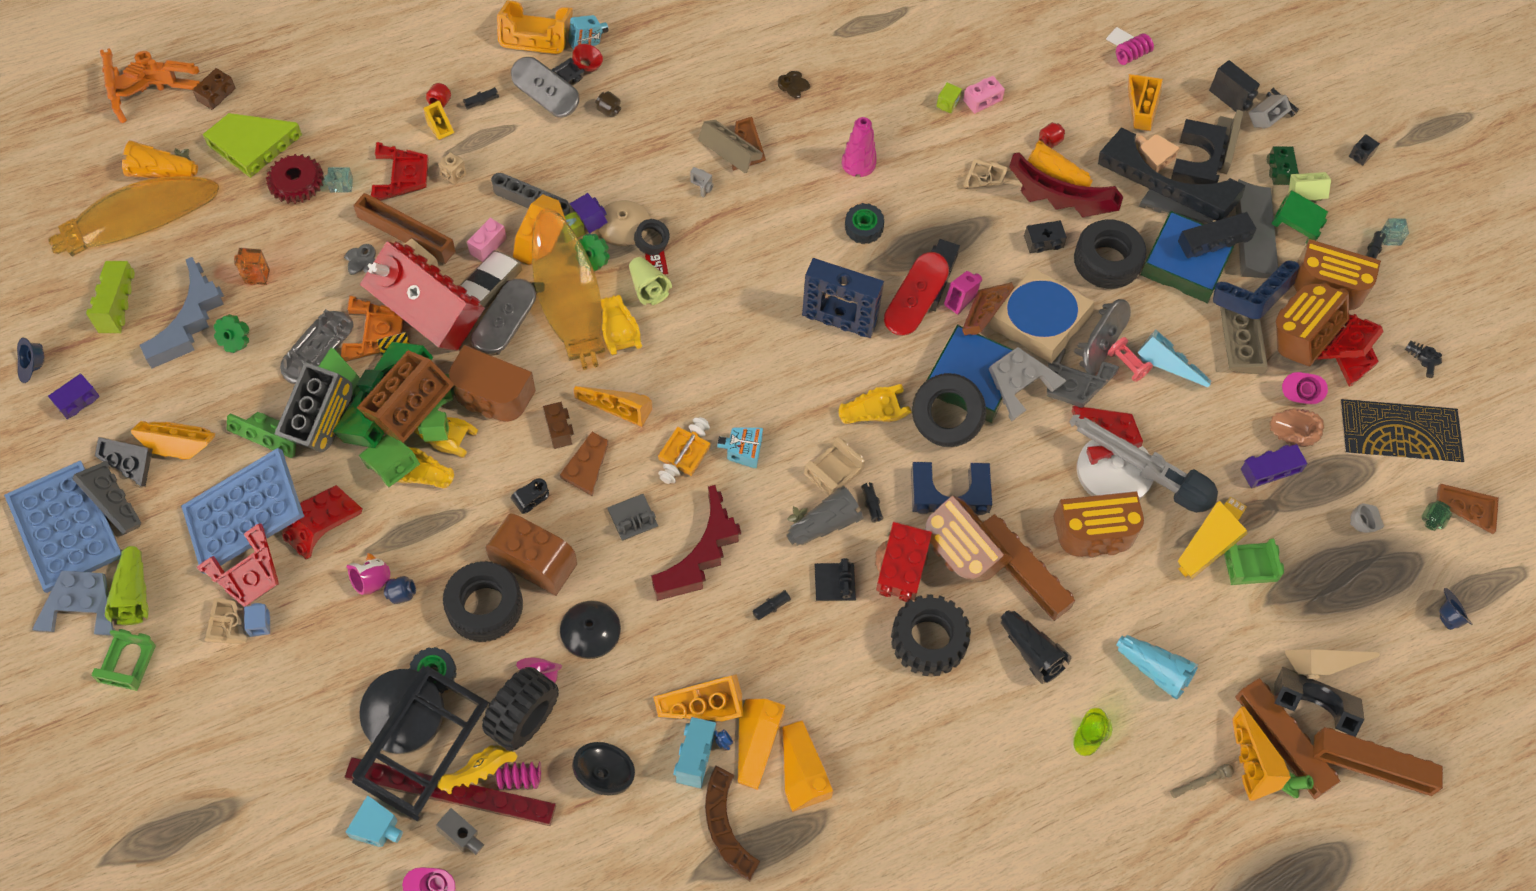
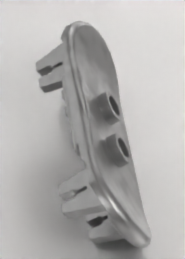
M522 57L513 64L511 79L514 85L558 118H564L576 110L579 104L577 89L534 57Z
M514 279L502 287L472 333L471 341L478 351L487 354H500L506 348L536 301V291L530 282L524 279Z
M1124 299L1103 304V309L1099 310V314L1102 317L1090 334L1088 343H1079L1077 345L1078 348L1074 350L1075 354L1083 357V361H1080L1079 364L1085 368L1088 374L1095 375L1099 371L1102 362L1108 355V350L1117 341L1129 322L1131 308L1130 304Z
M327 309L323 311L324 313L318 317L292 346L287 355L283 357L280 369L286 381L295 384L304 362L319 366L330 348L336 350L353 330V321L349 315L341 311H328Z

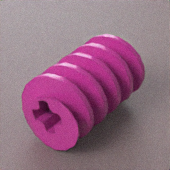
M1145 33L1139 34L1116 47L1117 60L1121 65H1126L1138 59V57L1140 58L1154 50V43L1149 35Z
M539 761L537 768L534 767L533 762H530L529 768H526L525 762L521 763L520 768L517 767L516 762H513L512 768H509L506 762L503 768L499 767L496 770V781L499 789L503 790L505 784L508 789H512L514 783L516 789H520L522 784H524L525 789H529L531 783L533 788L537 789L541 782V762Z

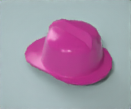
M1293 372L1284 379L1282 391L1284 396L1293 402L1317 404L1326 397L1328 385L1321 376Z
M533 657L521 659L516 663L518 669L533 667L553 682H556L558 670L562 668L561 664Z
M414 868L405 875L402 883L403 891H455L456 889L452 875L441 868Z

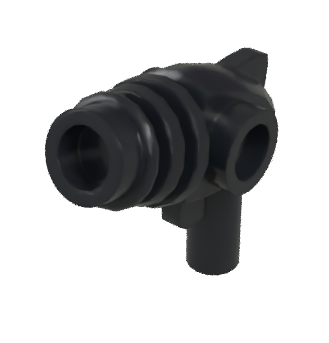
M1410 340L1405 350L1408 353L1412 351L1411 355L1415 353L1414 358L1419 355L1417 360L1421 362L1423 367L1427 368L1426 377L1433 378L1435 366L1442 364V354L1436 352L1433 347L1425 346L1422 349L1424 344L1418 347L1420 343L1415 345L1416 341Z

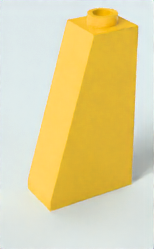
M1220 501L1216 503L1177 561L1180 565L1178 570L1185 578L1188 575L1191 579L1195 578L1248 534L1242 524Z

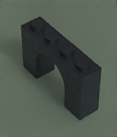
M1186 119L1180 143L1200 147L1207 151L1211 158L1205 162H1192L1176 158L1171 179L1188 184L1218 183L1220 175L1217 174V171H1221L1223 161H1220V158L1224 157L1226 148H1223V145L1227 144L1229 135H1226L1227 127Z
M1285 667L1281 668L1274 683V704L1295 712L1300 700L1315 703L1334 717L1335 729L1354 737L1357 736L1365 720L1361 698L1317 680L1307 679V676L1298 674Z

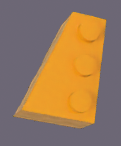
M1129 74L1128 93L1134 129L1151 131L1162 92L1163 79Z

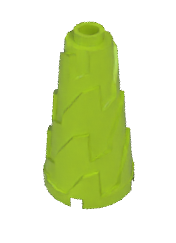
M128 546L122 550L106 602L104 613L106 619L112 622V618L117 619L118 625L142 623L143 617L147 620L149 614L142 552L135 546Z

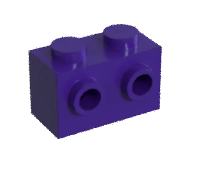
M589 193L569 203L589 234L608 223L605 218L607 215L605 209Z
M81 373L48 395L52 403L67 420L77 415L79 411L94 403L100 397L94 387Z

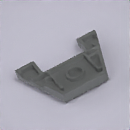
M1063 349L1052 363L1048 362V368L1064 378L1066 382L1054 392H1051L1047 387V396L1083 408L1118 373L1119 366L1103 361L1096 376L1061 365L1066 349Z

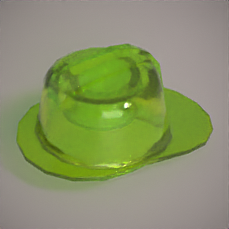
M1092 708L1083 717L1074 737V748L1079 755L1090 756L1094 754L1102 743L1110 739L1113 731L1111 719L1107 717L1102 709Z

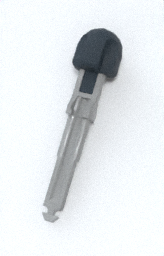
M1073 415L1069 421L1072 427L1074 425L1077 426L1078 429L1076 431L1142 470L1140 476L1148 480H1154L1174 492V502L1195 513L1205 512L1215 505L1218 496L1215 483L1197 470H1190L1186 474L1166 462L1162 455L1154 452L1151 456L1086 417L1080 419V415Z

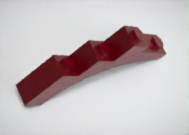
M1020 152L1013 153L1009 168L1020 183H1022L1021 192L1029 202L1048 199L1055 210L1075 207V210L1078 211L1082 218L1120 211L1123 196L1116 186L1086 187L1067 183L1040 171L1029 163Z
M716 485L708 486L710 516L707 528L700 542L681 562L665 571L651 575L657 601L702 590L703 582L706 581L703 570L721 566V558H724L722 546L739 542V535H741L739 523L735 524L734 517L728 518L726 508H722L721 505L723 502L722 493L717 491Z

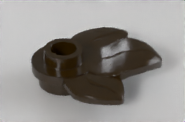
M789 71L787 75H781L777 80L778 87L783 91H787L788 95L794 98H800V91L808 90L811 86L806 79L801 78L802 73L799 71Z

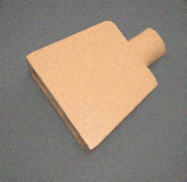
M1140 135L1135 141V144L1140 147L1138 152L1142 159L1157 173L1176 159L1180 149L1159 135H1154L1149 140Z

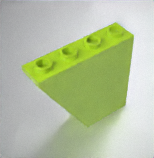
M228 113L203 133V137L210 148L250 178L302 136L300 127L296 122Z

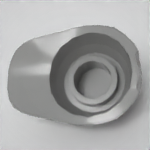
M1362 503L1351 513L1350 524L1359 532L1370 533L1384 527L1376 506Z

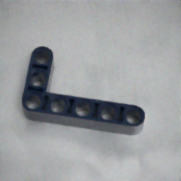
M1285 261L1254 293L1228 282H1218L1215 285L1213 302L1218 306L1248 318L1260 319L1295 284L1300 266L1295 261Z

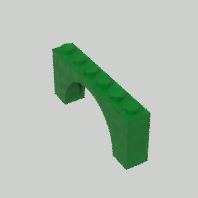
M391 342L374 370H381L386 375L408 350L430 360L433 359V356L423 345ZM360 389L333 430V433L343 443L376 448L385 432L357 408L367 397Z

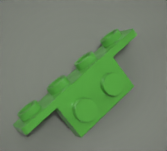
M256 412L247 420L231 413L227 415V431L271 450L279 448L289 458L295 456L296 443L274 434L280 420L260 412Z

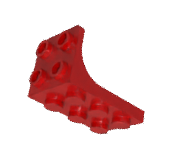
M335 485L301 502L300 505L304 517L285 527L282 531V537L299 555L309 559L312 556L314 546L325 533L362 514L363 508Z
M893 522L876 591L880 595L885 597L897 596L899 600L904 602L915 600L932 535L931 531Z

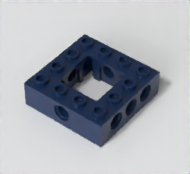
M812 258L805 274L802 316L810 320L823 322L828 326L838 327L843 331L856 333L861 337L871 338L879 318L884 281Z

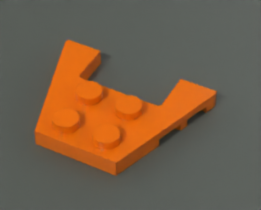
M349 296L348 313L366 314L363 342L361 344L343 343L341 357L345 361L380 353L377 340L401 334L404 320L387 306L374 305L370 301L365 302L358 300L354 296Z

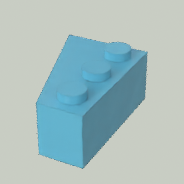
M692 717L690 724L686 723L684 730L686 738L684 743L680 745V758L678 763L675 764L673 773L676 776L677 783L702 788L715 736L716 722Z

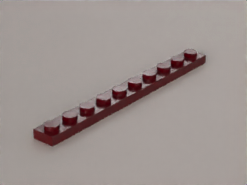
M351 757L344 776L346 780L353 781L354 778L351 775L362 759ZM376 762L373 763L365 775V778L389 790L420 796L425 789L424 786L392 767ZM412 771L428 781H430L433 776ZM461 784L460 787L454 786L451 794H448L445 790L441 791L437 786L429 798L551 826L556 809V803L472 784L469 787Z

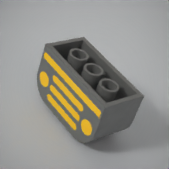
M304 362L274 434L318 452L326 451L336 436L333 430L345 414L351 400L352 383L338 373Z

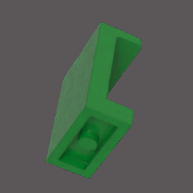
M1291 190L1283 199L1271 224L1278 227L1283 222L1307 236L1308 238L1305 242L1307 244L1309 239L1316 241L1321 234L1319 230L1326 224V216L1329 211Z

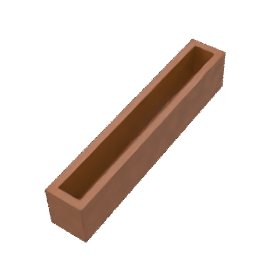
M363 193L353 205L357 218L404 243L412 238L444 264L456 252L453 239L366 193Z
M993 514L983 522L1014 558L1005 566V569L1053 621H1056L1072 608L1075 602L1073 594L1060 584L1059 579L1047 570L1046 565L1033 555L1032 550L1020 541L1019 536L1015 532H1011L1002 518H998L996 514Z
M1259 678L1239 691L1235 696L1242 707L1247 709L1296 776L1310 775L1313 778V788L1307 790L1315 800L1341 782L1337 772L1330 768L1325 761L1313 758L1314 746L1311 744L1310 738L1300 730L1296 720L1289 716L1284 707L1274 704V695L1265 682Z
M1324 727L1314 735L1313 758L1429 796H1433L1443 789V766L1431 760L1417 758L1412 754L1402 753L1391 747L1375 744L1373 741L1356 738L1352 735L1338 732L1333 728Z

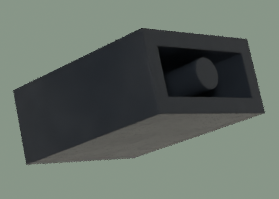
M1228 60L1217 69L1209 91L1235 112L1237 110L1248 111L1254 104L1253 99L1258 95L1257 90L1260 84Z

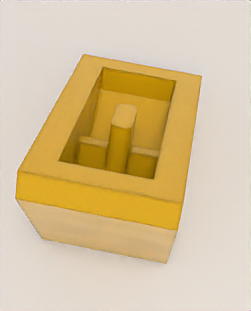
M440 101L423 107L427 124L438 140L454 133Z

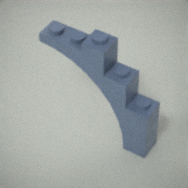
M193 257L185 259L189 269L190 284L182 309L166 329L154 338L140 344L141 350L151 368L194 351L192 343L195 341L192 334L209 328L206 321L209 319L207 311L224 305L221 299L224 295L220 287H215L213 281L209 282L206 275L202 277L201 273L204 271L199 262L195 263Z

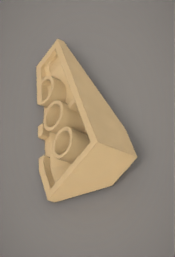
M1315 649L1285 650L1286 656L1297 673L1307 675V679H1320V675H1330L1379 657L1377 652Z

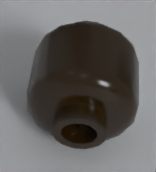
M610 91L602 92L595 101L597 110L607 117H611L613 114L616 116L622 108L620 107V98Z

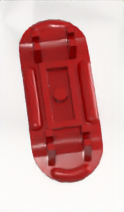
M927 252L916 259L884 313V323L890 332L905 336L916 331L948 278L949 267L943 256L935 252Z

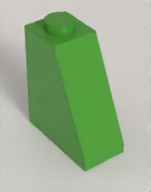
M330 348L318 367L338 373L352 383V396L350 400L352 402L360 391V388L356 385L360 377L334 348Z

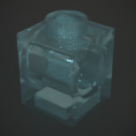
M328 167V174L325 175L324 180L325 185H328L330 193L352 192L353 176L350 167Z
M1388 218L1381 230V234H1386L1383 241L1384 245L1401 246L1409 234L1406 219Z

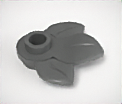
M363 244L359 248H352L345 254L344 258L349 261L348 272L350 275L364 270L365 273L368 272L370 269L368 264H373L376 250L371 244Z

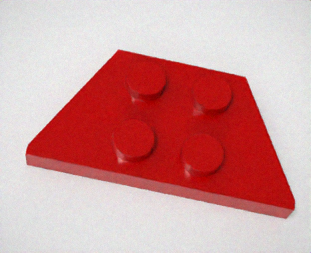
M1345 327L1341 328V330L1332 339L1329 345H1331L1335 341V339L1339 336V334L1343 331ZM1373 348L1365 356L1336 358L1349 387L1355 384L1379 362Z

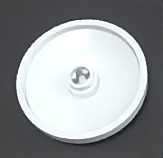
M1090 440L1083 447L1077 461V475L1081 485L1088 494L1097 496L1137 491L1140 500L1149 491L1153 480L1140 476L1142 470L1115 454L1111 455L1110 459L1104 458L1098 460L1097 464L1091 465L1087 455V447L1102 445ZM1143 446L1139 447V449L1148 453V451Z

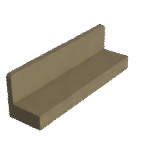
M1237 110L1233 119L1220 116L1217 125L1227 127L1226 135H1229L1227 144L1223 145V148H1226L1224 157L1220 158V161H1223L1220 173L1227 174L1232 164L1244 111Z
M717 120L703 122L698 140L742 172H748L751 161L762 158L763 153Z

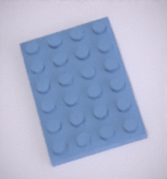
M279 448L181 506L199 565L208 558L215 556L221 566L252 548L244 533L259 523L263 525L267 539L304 517L283 451Z
M81 460L4 495L45 593L52 591L61 571L93 572L121 557L122 551L106 515L72 479L74 474L85 470Z

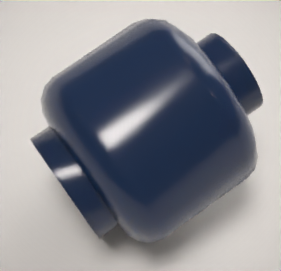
M407 576L388 580L384 588L386 599H389L393 604L408 602L416 594L415 583Z

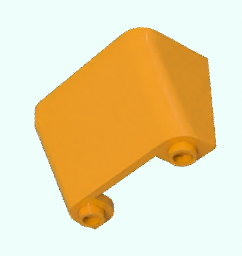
M507 0L497 14L498 42L505 48L559 54L565 48L573 8H559L555 19L523 15V7L519 2Z

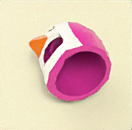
M367 553V558L363 565L353 562L346 567L352 586L361 595L379 591L390 580L391 572L389 566L370 553Z

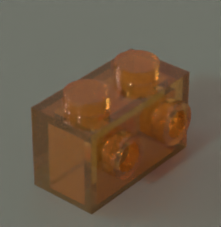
M239 248L238 254L234 257V264L237 266L239 275L244 283L249 285H267L270 268L262 250Z

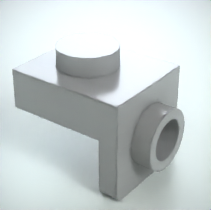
M693 167L690 171V181L700 186L701 196L705 197L713 189L712 175L702 169Z

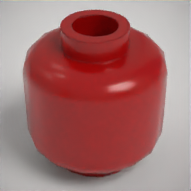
M442 83L433 84L426 93V100L429 105L440 101L444 108L451 99L450 89Z
M1049 123L1040 130L1039 140L1048 147L1054 148L1063 142L1065 130L1059 123Z

